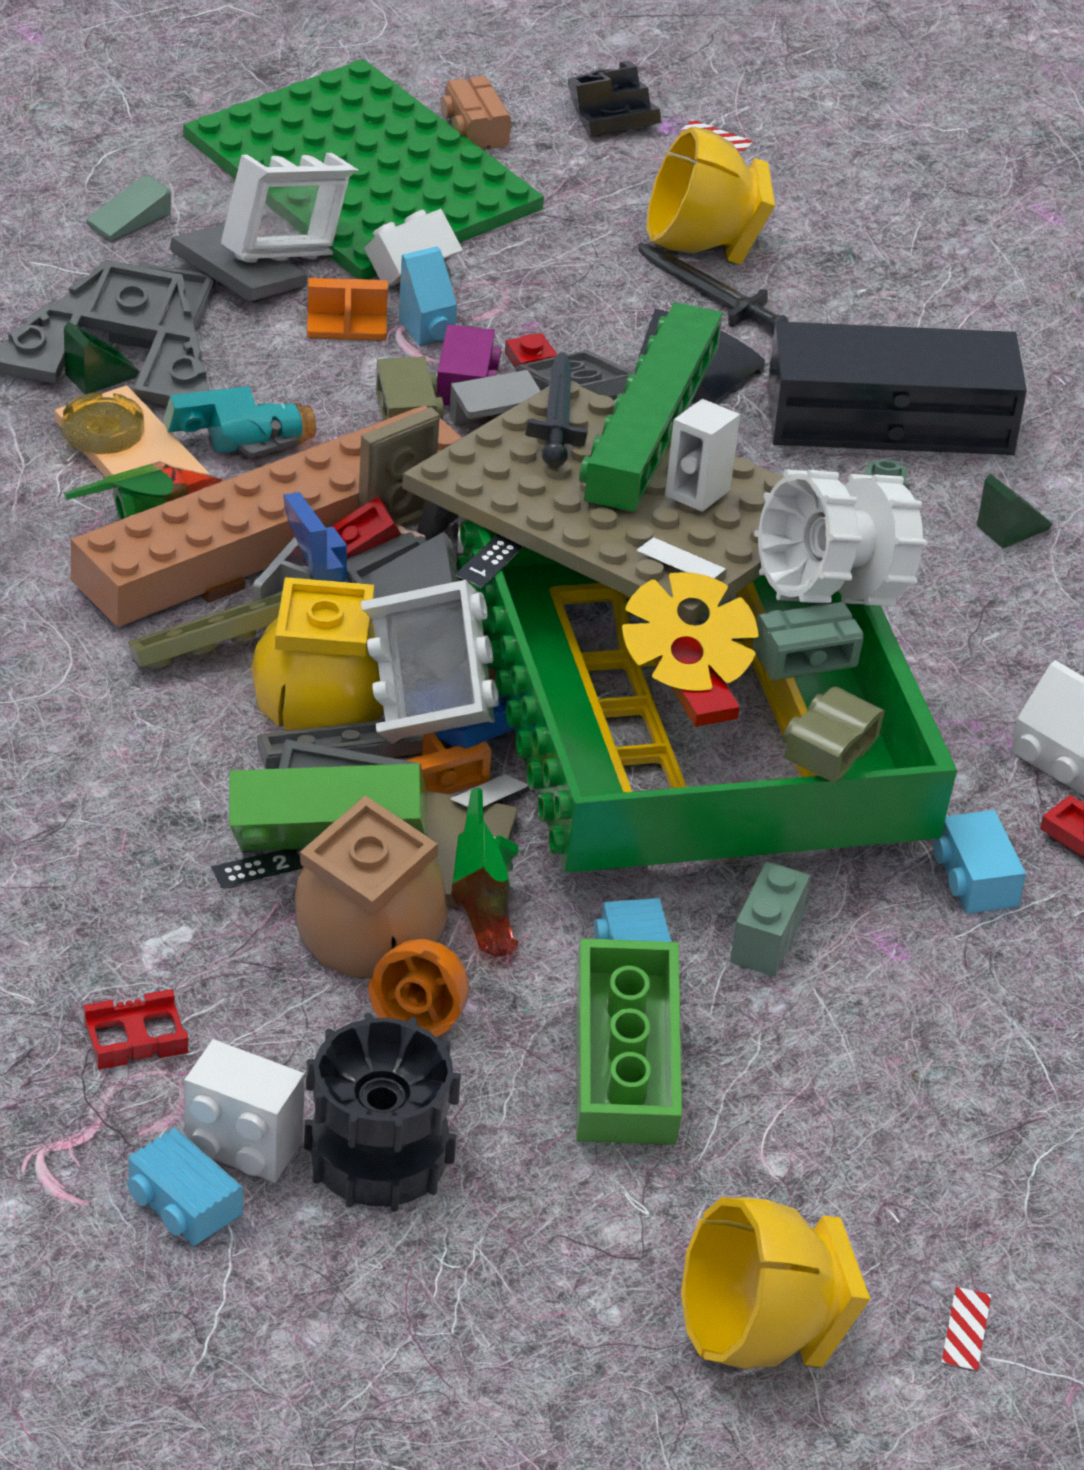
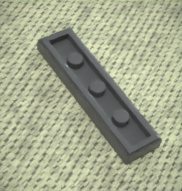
M385 720L260 734L257 735V746L264 768L279 769L285 739L383 757H397L422 754L424 734L402 738L391 744L378 734L376 730V723L385 722Z

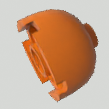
M428 939L407 940L386 952L375 966L373 977L369 981L368 993L372 1008L379 1018L409 1021L410 1018L414 1017L417 1019L418 1026L438 1037L447 1032L463 1012L467 1004L470 985L465 966L455 952L442 943Z

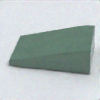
M146 175L135 181L86 219V224L109 241H112L170 215L171 192L156 179Z

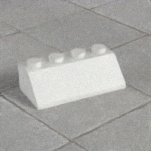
M1055 660L1047 668L1016 720L1010 752L1084 796V677Z

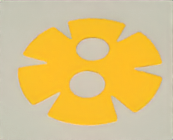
M670 573L669 580L673 597L654 579L642 585L632 595L625 610L649 621V623L622 625L623 638L631 657L637 665H642L661 655L663 656L652 674V677L661 683L683 690H711L712 683L708 665L726 683H730L740 677L753 661L756 652L732 641V639L757 638L759 636L754 615L748 604L741 597L718 607L720 600L728 589V586L723 582L697 573ZM687 598H696L703 601L710 611L708 620L697 626L686 624L677 613L680 602ZM688 636L699 641L703 647L701 660L694 664H683L677 661L671 653V645L674 640L679 637Z

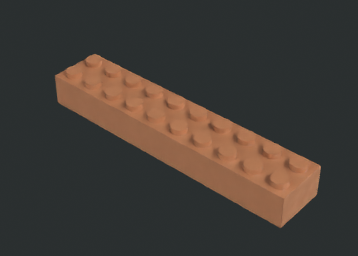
M423 405L400 415L72 538L71 581L117 627H120L204 594L209 588L262 571L274 561L295 537L285 513L283 494L300 492L325 528L331 527L358 509L361 435L425 410L428 407ZM441 418L439 421L438 452L462 438Z

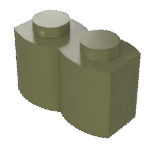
M837 686L829 689L824 695L817 694L812 700L808 711L800 718L794 717L789 722L783 735V742L787 743L784 758L834 783L842 778L854 761L862 757L875 743L880 734L885 710Z

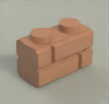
M486 76L471 77L468 81L464 78L449 80L446 84L445 96H442L440 100L443 117L450 118L452 127L460 133V136L464 135L482 150L486 149L487 146H490L491 149L506 147L510 143L511 116Z

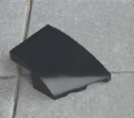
M629 60L620 62L619 69L616 70L598 69L585 75L567 79L578 116L590 136L662 123L660 108L650 102L649 88L639 81L637 66Z
M654 310L639 355L646 354L650 335L656 336L659 319L661 316L666 317L669 313L668 311ZM720 331L718 350L691 403L696 404L701 399L718 405L726 399L728 394L736 392L743 387L744 381L754 372L761 374L765 368V359L738 339Z

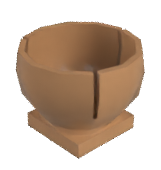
M365 795L300 851V862L304 867L299 873L295 891L297 928L302 942L321 965L354 978H372L375 966L386 952L392 949V936H394L395 947L407 940L428 939L435 942L439 941L446 928L448 912L444 879L440 866L434 860L438 856V843Z

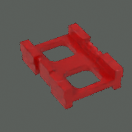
M173 989L144 994L143 1002L140 999H135L134 1003L128 1000L125 1005L123 1002H118L115 1007L113 1000L83 1005L84 1025L90 1037L98 1070L127 1065V1058L137 1060L153 1057L152 1054L157 1053L160 1059L188 1053V1035L183 1030L176 1009ZM170 1017L176 1032L159 1035L155 1038L150 1037L144 1022L153 1018ZM115 1025L124 1028L127 1042L105 1046L99 1044L96 1035L97 1029Z

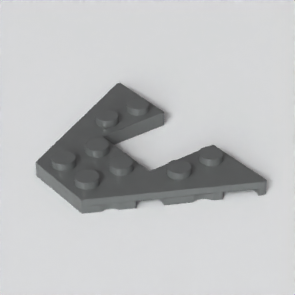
M105 260L95 267L89 276L81 278L69 287V294L57 303H47L32 314L25 325L15 327L8 332L9 339L0 345V373L57 384L65 366L64 327L69 321L80 328L85 327L154 341L133 388L134 393L142 402L167 406L170 395L210 391L182 274Z

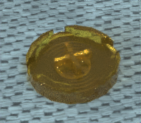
M93 392L79 396L66 405L61 419L62 435L66 441L83 452L93 454H115L130 449L141 440L145 432L142 408L136 401L122 394L113 393V398L102 397V392Z

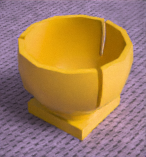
M690 127L681 131L670 146L669 152L675 154L666 153L655 178L648 204L646 231L651 241L671 251L695 254L722 245L726 249L727 260L741 265L775 207L769 163L754 158L750 167H748L732 142L711 130ZM682 156L689 157V158H691V159H693V160H695V161H697V162H699V163H696V162H694V161H692V160H690V159H687V158H685V157H682Z
M285 577L278 618L268 625L256 645L251 665L253 685L259 710L277 726L280 727L284 724V730L291 731L377 721L381 718L384 708L375 699L373 694V683L380 682L378 662L370 656L367 647V640L375 638L374 627L371 618L361 608V601L374 599V585Z
M745 1196L721 1197L703 1213L704 1218H699L685 1256L681 1288L686 1333L699 1356L708 1361L750 1369L778 1366L797 1351H800L804 1365L823 1367L871 1300L842 1219L840 1217L823 1215L813 1229L794 1208L767 1199Z

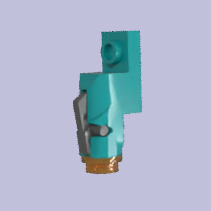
M250 386L170 395L163 419L168 433L177 431L195 432L207 428L216 452L229 453L241 451L249 458L304 444L307 439L314 438L316 434V419L311 406H302L299 402L289 404L261 403L256 406Z

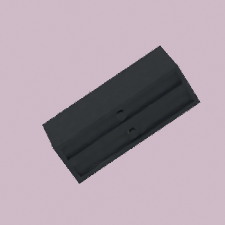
M775 321L767 383L773 445L1015 455L1027 393L1017 333L1009 331Z

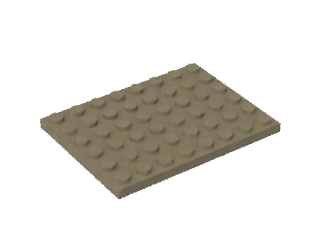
M572 380L570 385L569 426L586 428L588 434L585 446L564 444L568 452V458L564 465L556 468L546 465L542 460V450L547 446V441L525 435L529 419L534 418L546 422L550 387L548 386L403 473V489L629 597H632L642 585L652 579L656 580L673 597L669 574L684 571L636 551L653 537L726 568V570L714 578L728 586L718 605L761 576L759 574L762 566L759 557L758 537H755L754 532L759 529L760 517L765 504L764 493H770L773 487L784 478V475L775 474L761 468L749 459L735 456L730 491L702 512L665 496L670 443L636 512L584 501L586 483L579 481L582 461L585 456L591 457L594 439L596 435L602 436L606 416L608 414L613 415L615 402L612 398L589 391ZM687 598L681 601L677 608L680 619L689 625L710 612L708 606L696 598Z

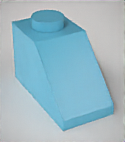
M436 246L403 254L401 260L399 321L419 346L444 340L447 324L456 325L457 303L442 252Z

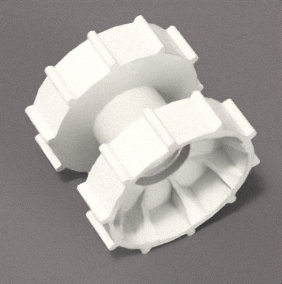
M785 469L784 478L773 487L770 493H764L765 504L760 517L759 529L754 532L755 537H758L759 557L762 566L759 574L766 576L769 584L777 592L776 599L782 601L831 603V595L838 591L842 595L841 602L895 606L896 598L904 593L910 584L917 583L915 574L920 563L922 548L927 545V540L923 539V527L919 511L922 502L915 500L911 492L903 485L904 478L902 476L849 474V482L843 485L838 480V472Z

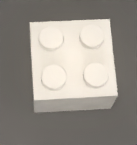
M213 1039L184 1079L185 1136L211 1159L240 1169L248 1175L258 1176L276 1183L303 1142L305 1073Z

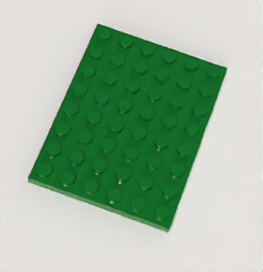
M364 59L353 61L348 65L331 71L322 72L318 76L292 83L285 88L271 93H264L260 97L241 104H234L230 108L201 116L197 120L183 124V137L235 180L241 155H249L265 167H269L272 156L283 157L294 165L299 166L302 155L312 156L324 163L326 153H333L357 168L358 171L349 177L332 246H329V249L333 251V255H328L356 279L367 280L377 276L364 250V247L375 238L373 232L390 222H394L395 226L404 224V220L417 211L425 210L426 214L442 209L460 243L543 209V195L464 135L460 136V133L454 127ZM318 186L269 187L265 204L301 234H306Z

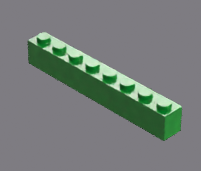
M674 302L668 315L660 317L656 336L650 335L646 354L639 355L635 375L629 374L624 394H618L613 415L608 414L606 416L602 436L596 435L594 439L591 457L585 456L582 461L579 481L586 483L584 501L636 512L671 443L674 419L685 412L690 406L718 350L723 312Z

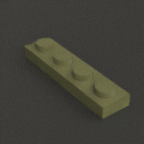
M282 592L128 641L132 658L141 667L147 666L148 669H157L173 662L172 657L187 652L190 655H201L212 651L215 648V643L230 638L233 642L250 639L257 634L256 630L267 627L278 618Z

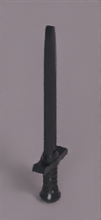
M645 243L638 244V251L649 261L732 309L728 311V324L730 327H734L741 321L751 318L767 327L774 336L775 321L789 322L787 316L774 314L763 308L768 303V291L766 289H760L756 295L747 297L663 250Z
M560 352L553 363L546 422L531 418L527 422L525 435L528 437L547 441V446L542 450V460L546 465L554 468L564 465L567 461L568 452L564 444L585 446L588 434L586 428L569 426L571 366L569 358L564 352Z

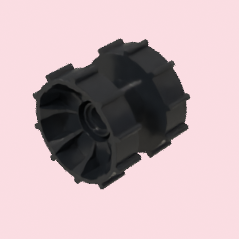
M366 1013L364 1020L350 1023L336 1031L326 1029L325 1041L320 1046L315 1059H308L306 1061V1090L313 1091L315 1115L313 1120L307 1119L304 1123V1149L311 1151L313 1183L318 1184L322 1182L333 1193L346 1199L347 1207H352L354 1203L367 1206L390 1207L393 1212L398 1211V1205L413 1201L426 1193L431 1195L437 1194L438 1181L442 1177L446 1165L454 1164L457 1136L454 1133H449L446 1116L451 1104L457 1105L459 1103L461 1075L453 1073L452 1059L450 1057L451 1042L449 1040L441 1042L430 1031L418 1026L417 1019L414 1017L410 1018L409 1021H403L393 1018H373L371 1013Z

